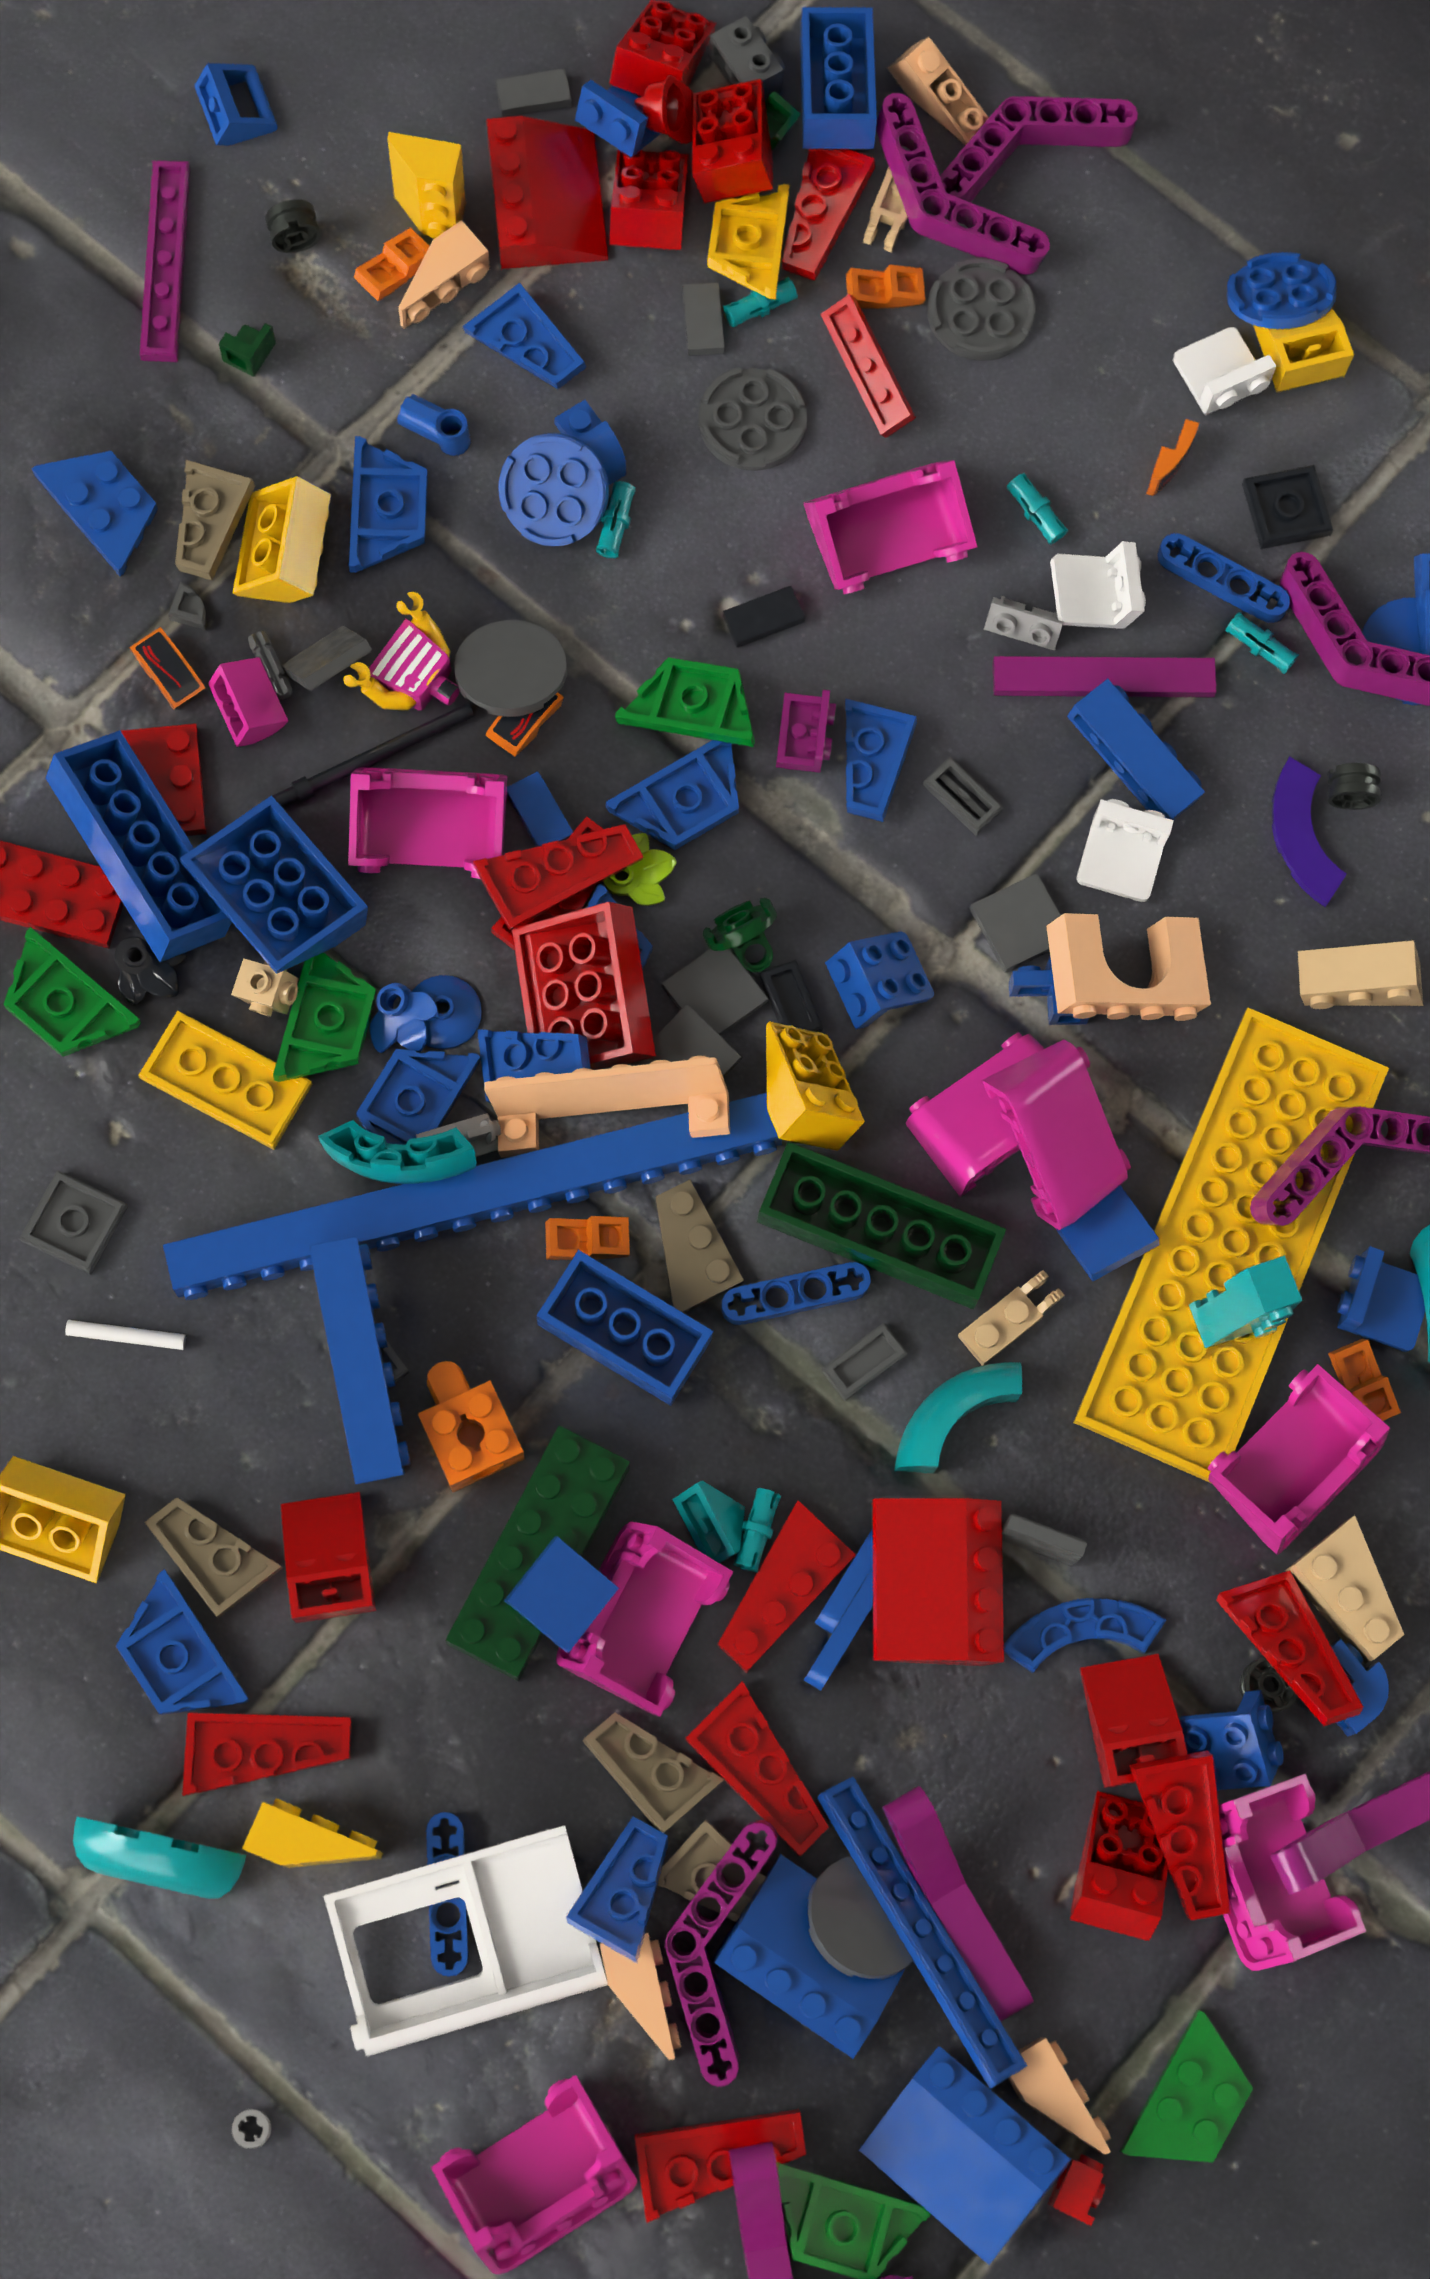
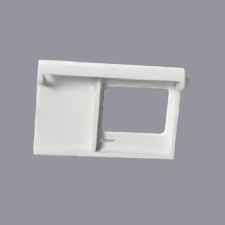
M565 1825L324 1895L356 2013L357 2024L350 2026L356 2051L364 2049L368 2057L608 1985L596 1939L567 1923L566 1916L583 1891ZM457 1897L462 1898L466 1903L483 1969L481 1973L381 2004L374 2003L370 1998L353 1936L354 1929L360 1925Z

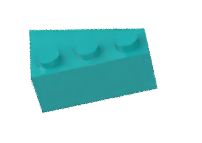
M1284 1255L1246 1268L1224 1282L1226 1291L1218 1294L1217 1289L1211 1290L1206 1294L1207 1298L1189 1304V1308L1206 1349L1250 1333H1254L1255 1338H1259L1277 1331V1326L1284 1324L1286 1318L1294 1315L1293 1309L1302 1301V1298Z

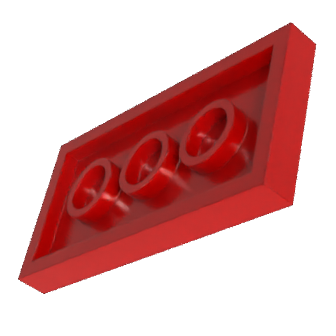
M0 841L1 921L110 948L124 904L100 866Z

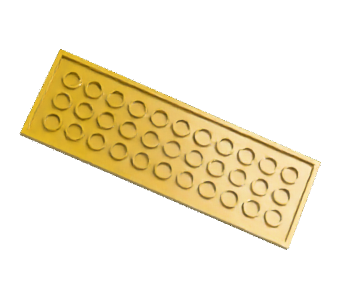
M1247 1007L1153 1230L1159 1238L1160 1245L1144 1253L1073 1423L1211 1483L1208 1480L1209 1473L1211 1472L1208 1466L1222 1451L1228 1455L1235 1451L1288 1318L1285 1319L1286 1322L1277 1326V1331L1269 1335L1255 1338L1254 1333H1250L1205 1349L1189 1304L1207 1298L1206 1294L1211 1290L1217 1289L1218 1294L1226 1291L1224 1282L1246 1268L1284 1255L1297 1288L1300 1290L1354 1154L1299 1216L1288 1225L1277 1226L1258 1223L1251 1215V1201L1255 1194L1331 1110L1338 1107L1373 1108L1389 1067ZM1348 1116L1346 1119V1129L1350 1133L1353 1128V1121ZM1325 1143L1320 1151L1324 1161L1328 1157V1147ZM1299 1171L1296 1175L1295 1182L1297 1187L1300 1189L1303 1185L1304 1179L1302 1173Z

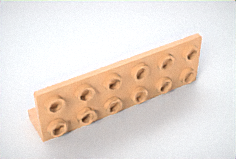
M694 1056L688 1060L674 1062L655 1060L650 1064L637 1066L617 1064L609 1069L600 1070L580 1068L572 1073L563 1074L542 1072L534 1077L526 1078L505 1076L496 1079V1081L484 1083V1091L498 1116V1123L501 1128V1135H498V1153L501 1158L539 1150V1119L688 1104L689 1132L692 1138L730 1134L729 1092L717 1058Z

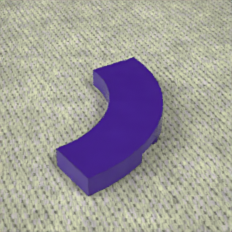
M1289 756L1280 772L1272 797V830L1278 852L1282 855L1291 871L1293 879L1311 898L1326 907L1347 873L1338 868L1324 853L1313 830L1311 802L1321 775Z

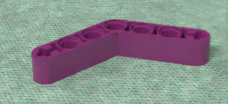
M901 93L888 95L884 99L877 115L876 133L913 230L920 235L973 256L993 259L1008 264L1011 270L1019 274L1029 275L1036 272L1050 248V242L1046 234L1037 228L946 193L913 103L906 95ZM901 146L907 147L910 151L903 149ZM913 178L919 179L922 183L916 182ZM925 210L931 211L934 215L928 214ZM958 223L966 225L967 228H963ZM992 236L999 238L1000 241L993 239Z
M1009 97L1000 104L940 175L945 191L950 195L971 203L1019 144L1096 147L1124 146L1132 138L1138 115L1137 108L1130 101L1123 99ZM1009 119H1015V120H1017L1018 122H1013V121H1011V120H1009ZM967 168H973V169H976L977 171H970V170H967Z
M1298 552L1291 555L1281 576L1279 586L1287 591L1290 597V608L1333 679L1343 687L1430 706V655L1368 642L1319 561L1313 555L1306 552Z
M1338 1107L1331 1110L1255 1194L1250 1205L1251 1215L1258 1223L1264 1225L1284 1226L1290 1224L1361 1145L1430 1154V1117L1366 1107ZM1348 1116L1353 1121V1128L1350 1133L1346 1129V1119ZM1384 1121L1388 1126L1386 1137H1383L1381 1133V1126ZM1419 1126L1423 1131L1421 1142L1418 1141L1416 1136ZM1324 1143L1328 1147V1157L1325 1161L1320 1153ZM1299 1171L1302 1173L1304 1179L1303 1185L1300 1189L1297 1187L1295 1182L1296 1175Z
M1430 1771L1322 1823L1271 1854L1270 1858L1288 1894H1294L1321 1881L1367 1850L1429 1821Z
M918 1785L883 1806V1810L910 1872L1000 2021H1004L1032 2004L1034 2001L1027 1986L968 1888L937 1813L923 1789Z
M765 1820L751 1821L743 1828L670 1929L665 1939L666 1952L701 2073L708 2083L717 2087L726 2086L736 2078L740 2066V2055L707 1943L775 1849L777 1844L776 1830ZM760 1830H763L767 1833L765 1842L769 1846L767 1848L759 1846L750 1859L758 1861L756 1866H753L747 1857L736 1853L734 1850L739 1847L744 1854L752 1841L748 1833L751 1831L757 1834ZM737 1863L741 1865L745 1871V1880L737 1885L728 1883L723 1877V1868L726 1864ZM713 1897L719 1902L721 1912L717 1917L706 1918L700 1913L698 1903L702 1898ZM688 1931L692 1933L696 1940V1947L693 1951L682 1952L678 1950L674 1943V1936L677 1932ZM691 1972L702 1973L708 1980V1988L701 1993L692 1992L686 1985V1976ZM703 2013L714 2014L720 2021V2029L710 2034L703 2032L698 2026V2017ZM723 2038L726 2042L720 2043L718 2048L723 2061L730 2060L731 2062L725 2074H721L719 2068H711L716 2058L713 2044ZM704 2045H712L708 2049L704 2048Z
M772 2142L729 2150L748 2279H793L786 2244L779 2178Z

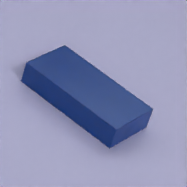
M538 771L507 787V797L536 847L553 841L567 840L573 833Z

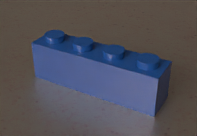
M1108 678L1077 702L1067 715L1069 720L1146 810L1158 811L1165 815V818L1175 820L1205 793L1201 788L1202 784L1197 775L1182 766L1177 760L1174 748L1169 743L1162 742L1153 732L1150 720L1144 714L1137 713L1130 705L1126 692L1120 686L1113 685Z

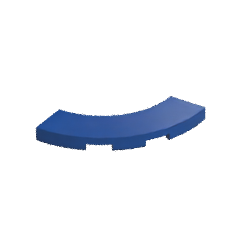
M1076 1599L1061 1603L1033 1616L1004 1643V1653L1031 1673L1054 1651L1082 1640L1099 1639L1115 1641L1144 1654L1166 1622V1619L1144 1607L1122 1600Z

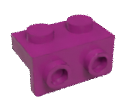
M823 690L822 697L784 693L776 768L820 773L822 760L830 761L832 738L825 737L826 725H834L836 703H829L830 690Z

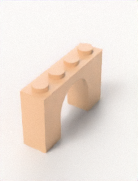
M1064 913L1046 926L1058 1014H1073V1017L1076 1019H1086L1096 1014H1106L1107 1018L1112 1020L1123 1019L1130 1015H1141L1142 1020H1155L1163 1016H1174V1019L1177 1021H1186L1196 1018L1198 1012L1211 1005L1199 918L1164 917L1147 929L1152 977L1149 986L1143 989L1123 983L1110 970L1103 953L1098 914Z

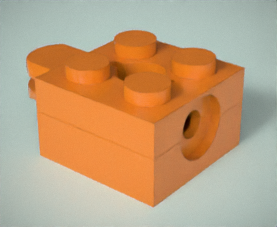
M439 1362L430 1369L427 1374V1386L436 1405L418 1413V1417L452 1492L458 1491L525 1459L524 1451L491 1380L471 1389L462 1369L454 1362Z

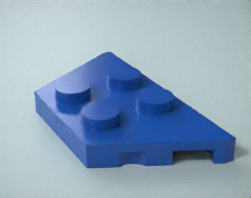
M355 436L349 553L350 573H356L425 543L427 469L414 462H406L398 454L387 449L385 452L367 444V439L361 436Z
M112 451L34 466L32 471L38 481L119 576L123 575L127 569L126 563L133 549L138 548L144 537V529L151 524L158 510L156 502Z
M716 740L706 743L606 801L608 812L673 850H677L739 813L732 743Z
M395 1049L358 1109L356 1116L365 1130L384 1136L386 1143L406 1145L409 1139L416 1138V1134L441 1127L479 1065L481 1056L476 1053H468V1056L448 1055L442 1051L418 1053L415 1050Z
M165 1569L159 1572L156 1577V1583L145 1601H142L129 1628L125 1629L116 1644L118 1651L160 1715L248 1702L250 1699Z

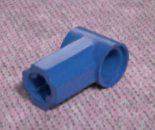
M415 394L406 397L402 403L397 417L399 425L439 444L440 449L447 455L457 456L467 451L471 438L467 419L461 411L456 409L445 410ZM450 430H459L455 435L446 434Z

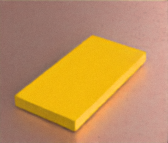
M178 1010L138 1075L141 1080L273 1150L276 1148L313 1085L312 1081L305 1077L281 1082L274 1081L273 1073L276 1062Z

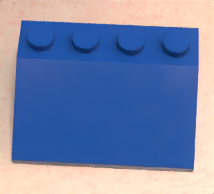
M272 795L180 858V862L276 974L336 947L366 925L368 911L366 903Z
M780 1854L765 1876L764 1881L759 1885L750 1902L746 1905L740 1917L715 1952L712 1960L722 1969L851 2058H854L878 2021L905 1969L890 1978L882 1980L881 1978L868 1979L855 1975L850 1977L830 1965L817 1950L809 1933L808 1895L816 1878Z
M940 2046L937 2047L911 2079L859 2149L864 2156L988 2265L1000 2253L1070 2162L1068 2156Z

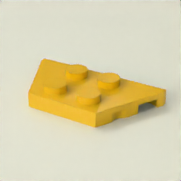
M789 184L779 185L778 192L761 197L757 192L744 195L738 199L730 198L715 202L708 251V268L776 300L789 198Z

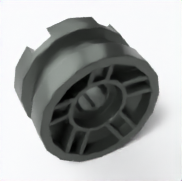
M302 199L287 200L274 205L267 211L265 216L266 224L270 231L272 246L277 251L284 253L300 252L312 247L319 241L321 232L316 221L314 206L309 201Z
M1366 763L1337 765L1335 772H1333V769H1330L1328 771V783L1331 786L1328 791L1329 804L1336 808L1349 810L1366 809L1379 804L1381 801V790L1377 785L1381 782L1380 769Z
M1265 1657L1252 1661L1244 1668L1239 1684L1242 1698L1245 1691L1261 1690L1265 1705L1271 1707L1273 1714L1288 1709L1296 1702L1297 1694ZM1267 1677H1272V1681L1275 1686H1278V1689L1273 1692L1266 1691L1263 1686L1264 1680Z

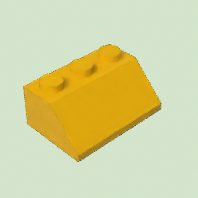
M389 132L387 139L394 197L421 234L435 239L463 219L466 198L461 144Z
M298 476L252 492L247 508L232 594L239 597L292 603L314 596V590L318 581L319 560L323 552L325 525L329 517L328 508L331 494Z
M13 1456L0 1474V1550L96 1583L118 1531L126 1494Z

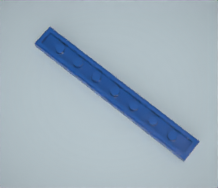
M851 1777L820 1793L817 1797L820 1805L988 2087L991 2089L1027 2067V2064L855 1778Z

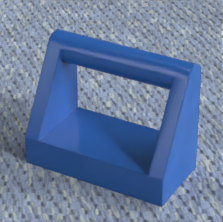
M206 64L194 87L216 145L229 146L277 130L276 120L254 65ZM246 81L259 118L239 116L229 86Z

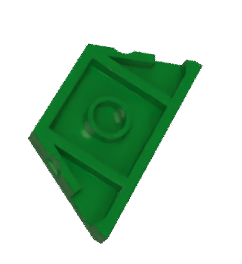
M668 657L657 668L655 675L638 688V696L626 709L620 707L615 715L618 724L754 747L755 744L739 669Z
M30 927L26 931L24 949L20 960L17 959L13 972L14 981L8 988L3 1005L62 1057L138 1028L142 1024L137 1016Z
M324 952L304 961L298 983V994L291 1008L273 1073L274 1081H286L359 1063L377 996L376 989L362 978L355 977L348 967L340 961L335 962Z
M1196 2010L1122 2145L1120 2152L1123 2154L1213 2163L1253 2087L1206 2014L1201 2010Z
M779 2162L776 2163L790 2258L795 2261L856 2279H877L886 2269L887 2262L893 2256L898 2255L908 2243L907 2239L922 2221H926L931 2215L921 2205Z

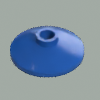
M440 975L422 981L412 990V992L427 993L434 999L436 1005L446 1003L450 1006L447 1013H439L433 1019L425 1021L428 1028V1039L425 1046L439 1050L456 1048L466 1043L476 1033L481 1022L482 1009L477 993L468 983L454 976Z

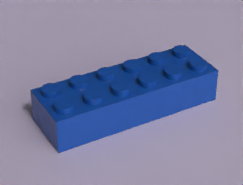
M119 730L55 753L50 763L46 780L159 962L161 963L225 937L232 923L231 920L180 862V858L194 849L122 732Z
M357 1236L309 1245L355 1485L404 1475V1466L410 1465L411 1461L407 1441L399 1442L396 1430L397 1426L403 1425L399 1402L391 1403L388 1389L396 1385L392 1364L390 1362L383 1363L381 1348L388 1347L384 1324L375 1323L373 1309L380 1308L376 1285L375 1283L368 1284L365 1272L366 1270L373 1269L369 1247L367 1244L360 1245Z

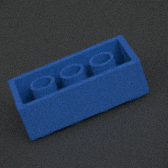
M802 7L800 52L803 149H874L877 115L873 7Z
M580 1250L577 1251L536 1315L538 1326L670 1406L680 1393L713 1337L711 1329Z

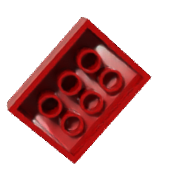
M526 116L486 119L501 269L608 261L594 133L586 128Z
M605 902L512 929L527 1033H569L587 1037L590 1068L592 1070L656 1057L633 907Z
M970 1498L873 1499V1661L985 1666L1004 1662L1002 1501Z

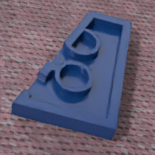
M477 1029L484 1083L496 1081V1079L505 1076L526 1078L534 1077L542 1072L563 1074L572 1073L580 1068L591 1069L587 1037L580 1034L521 1033L519 1031L495 1032ZM485 1093L486 1102L490 1103V1101H489V1099H488V1097H487V1095H486V1093Z

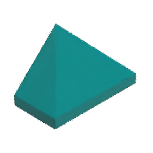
M704 1481L697 1482L672 1499L701 1553L721 1564L740 1551L741 1528L744 1520L745 1506Z

